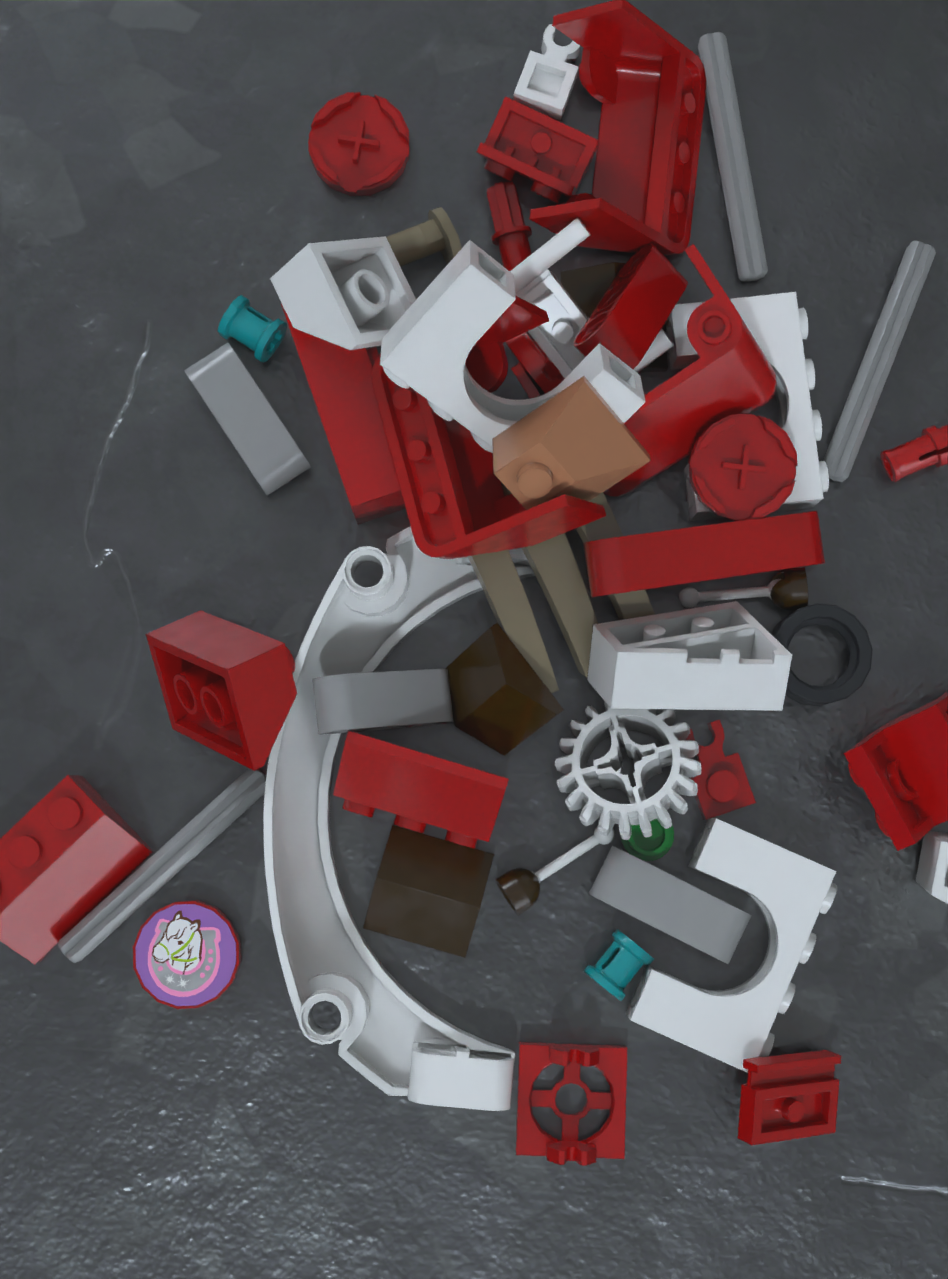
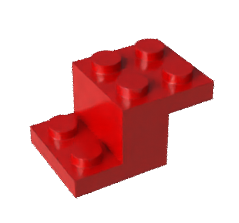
M947 691L936 700L883 724L843 753L848 761L849 773L853 781L865 791L875 810V818L880 830L891 838L897 851L916 844L934 826L948 821Z

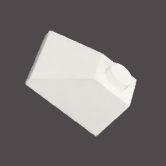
M386 236L308 243L270 278L293 328L348 350L380 346L382 338L416 301Z

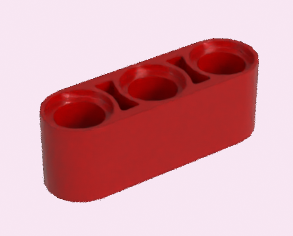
M653 243L644 246L621 268L575 338L573 346L586 357L600 343L630 368L634 369L646 354L684 293L688 281Z

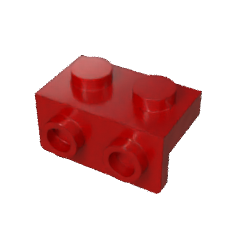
M505 96L485 143L480 142L476 152L481 157L487 159L484 166L485 170L508 181H512L515 173L534 181L530 191L558 203L562 195L570 198L577 193L600 142L598 139Z

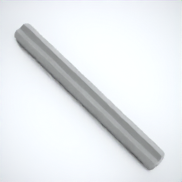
M722 32L707 33L700 37L697 47L706 75V97L738 277L743 282L756 281L765 277L768 266L728 43L725 34Z
M912 241L905 250L823 459L828 468L829 479L833 481L843 482L850 475L936 255L935 248L921 241Z
M248 768L58 942V947L62 953L73 963L82 961L265 794L266 775L260 769L253 771Z

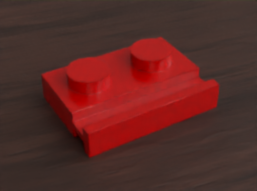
M829 1050L743 1059V1068L748 1069L747 1083L741 1085L737 1138L750 1145H758L835 1133L840 1080L834 1078L835 1064H841V1055Z

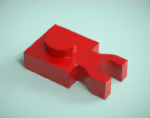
M720 719L707 723L712 734L711 742L707 746L698 744L699 753L695 755L696 760L701 763L702 773L690 778L698 785L695 799L703 820L756 803L739 753L724 755L723 742L725 734ZM690 729V734L685 740L695 741L692 729Z

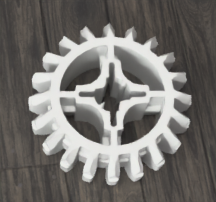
M604 701L606 712L598 714L594 707L587 706L585 713L589 723L585 725L580 721L571 720L569 727L577 739L561 738L559 742L560 749L567 755L555 760L557 771L565 774L557 780V785L560 792L570 793L565 800L568 809L574 811L583 808L579 818L585 826L593 824L600 817L598 830L604 836H608L614 824H619L620 835L624 840H629L632 835L631 825H640L644 837L652 836L650 821L657 819L665 829L671 827L672 820L667 810L671 808L680 814L687 812L688 805L680 795L696 796L698 785L690 778L702 773L701 763L691 759L699 753L697 741L685 740L690 734L689 725L686 722L673 725L676 718L673 709H664L656 716L657 709H611ZM626 731H638L649 734L658 739L664 746L656 747L655 743L647 745L637 744L629 738ZM611 736L612 744L608 753L599 759L593 760L594 766L586 768L588 758L594 748L602 740ZM622 747L626 749L628 759H633L635 772L633 775L636 783L635 787L631 786L628 774L623 775L621 764L623 757L620 750ZM672 765L670 775L663 787L656 794L646 799L644 793L646 782L656 774L662 773V767ZM600 785L602 790L607 788L621 789L628 796L630 804H618L607 801L594 793L590 788Z

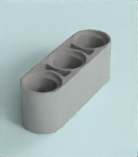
M228 342L184 370L266 495L271 494L311 467Z
M448 669L349 673L312 679L318 735L348 733V730L361 732L422 727L454 722Z
M614 846L611 847L589 892V895L726 964H729L752 916Z

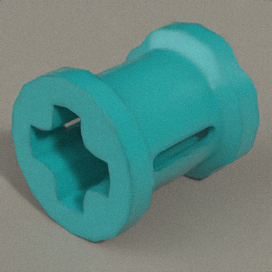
M240 295L232 301L222 316L217 331L223 338L229 339L232 337L253 350L255 358L264 363L274 354L282 342L287 330V323L279 318L274 321L252 308L249 299Z
M616 929L612 934L614 942L595 966L588 965L584 972L619 1001H622L626 996L624 992L625 987L643 964L650 965L654 958L629 937Z

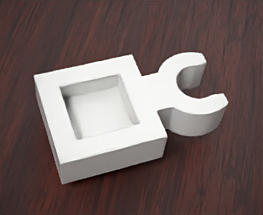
M549 24L543 34L542 54L530 50L514 91L513 100L561 121L577 79L579 67L572 65V63L578 58L581 46L573 40L567 46L557 45L554 42L556 28Z

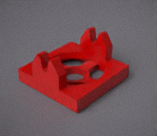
M519 1042L516 1155L546 1156L547 1161L558 1165H565L567 1161H576L583 1166L596 1163V1158L625 1159L628 1048L618 1045ZM553 1063L564 1066L563 1078L558 1080L551 1089H533L534 1082L545 1068ZM580 1066H594L600 1070L610 1085V1091H591L588 1085L580 1079ZM565 1084H577L586 1093L585 1106L575 1114L564 1113L556 1105V1093ZM532 1107H551L555 1115L562 1119L561 1140L554 1138L540 1127L533 1115ZM590 1109L610 1110L608 1119L599 1131L584 1140L578 1141L579 1120L585 1117Z

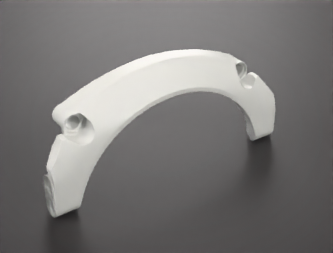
M410 526L387 539V554L371 546L358 547L348 554L327 589L296 657L295 671L292 674L297 696L270 752L265 782L263 811L264 861L272 929L288 993L299 1022V1027L304 1036L311 1042L323 1045L341 1040L338 1055L388 1096H408L409 1101L425 1105L505 1111L511 1108L515 1052L463 1031L431 1012L409 994L384 968L366 943L351 915L340 886L332 851L330 793L335 760L343 733L318 735L312 679L338 674L376 672L391 652L416 628L446 607L483 590L468 557L440 559L424 554L417 547ZM521 548L509 550L519 578L535 576ZM368 561L380 564L383 567V576L378 584L365 588L355 583L354 574L360 564ZM328 1001L336 1005L341 1013L340 1025L334 1029H324L318 1026L312 1014L314 1004Z

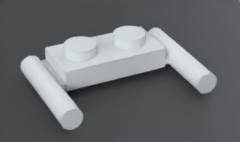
M578 217L510 271L514 275L515 295L547 311L549 322L528 332L564 378L585 358L573 346V343L588 318L548 268L591 235ZM662 328L642 360L633 369L635 372L639 373L674 346V343Z

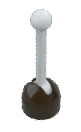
M804 567L780 571L772 577L768 586L701 592L692 587H687L680 592L679 602L686 608H693L699 602L770 597L773 603L781 609L797 610L808 606L806 571Z
M597 826L594 830V835L534 873L527 869L516 868L495 879V882L510 907L519 916L530 909L538 900L541 881L599 843L603 845L611 843L615 837L614 829H612L608 836L600 834Z

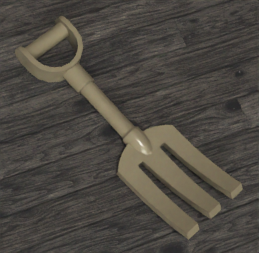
M442 207L429 210L427 221L386 237L400 267L439 251L448 265L462 249L459 236ZM501 482L504 495L512 494ZM602 492L590 500V502L604 505L606 516L576 528L583 543L623 536L604 493ZM563 533L536 545L521 549L554 613L579 673L587 678L593 624H598L576 560L566 535ZM509 550L467 556L497 623L551 693L558 691L559 688L546 648ZM646 590L608 595L619 620L655 615Z

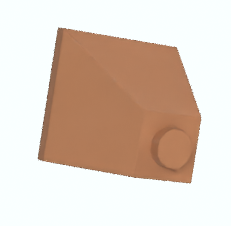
M585 376L492 439L494 474L526 510L564 494L590 501L651 461L650 454Z

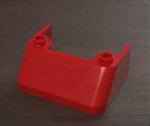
M612 0L554 15L552 26L583 47L582 59L579 65V78L589 94L602 103L598 134L600 143L596 152L592 195L589 193L575 194L565 204L531 209L529 220L557 234L578 217L591 234L577 245L579 247L636 253L644 246L653 243L664 256L684 252V249L689 244L706 95V75L700 58L627 0Z
M694 243L684 250L713 297L699 305L692 312L687 324L689 341L700 358L645 394L646 402L624 423L650 454L651 461L603 492L605 495L620 497L633 492L691 454L695 441L710 424L728 415L752 414L767 404L776 391L777 377L773 367ZM520 362L511 368L530 399L545 394Z
M516 296V300L476 342L469 352L465 364L472 378L489 393L496 391L507 376L508 360L503 343L549 322L547 311ZM381 353L379 354L372 368V384L413 537L417 547L424 554L440 559H455L529 547L606 516L604 505L566 494L527 510L513 494L505 496L501 481L494 474L493 453L483 449L474 440L471 432L456 420L447 421L436 414L428 404L427 399L413 388L405 389L395 384L386 375L383 366L380 365Z

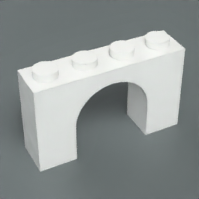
M471 240L463 246L382 338L380 365L383 366L386 375L398 386L405 389L411 387L425 397L433 411L447 421L454 419L471 432L474 440L483 449L493 453L492 439L583 376L586 377L623 423L646 402L641 376L600 343L557 387L539 397L512 400L501 398L483 389L472 378L465 362L476 342L516 300L514 275Z
M796 292L730 299L775 371L777 387L774 394L779 407L778 426L788 434L797 452L798 466H796V476L794 479L796 481L792 493L780 508L774 512L813 508L824 499L823 492L828 491L829 474L826 462L818 460L816 441H820L822 437V421L818 409L812 410L809 390H813L815 387V369L812 359H805L803 339L808 337L805 308H798ZM704 302L677 304L666 320V334L674 343V346L668 350L671 370L684 369L700 358L689 341L687 324L692 312ZM687 464L683 472L690 521L723 518L715 515L698 500L690 484L689 464Z
M710 818L707 820L688 867L738 888L756 902L765 917L768 927L769 940L765 958L757 972L746 982L731 989L717 991L696 987L646 965L625 1014L631 1021L748 1073V1069L743 1068V1059L767 1057L771 1052L775 1038L774 1034L770 1033L777 1013L784 1014L792 1002L796 986L791 983V979L798 962L805 964L814 949L816 934L811 931L819 912L826 914L834 901L837 885L832 883L836 871L717 818Z

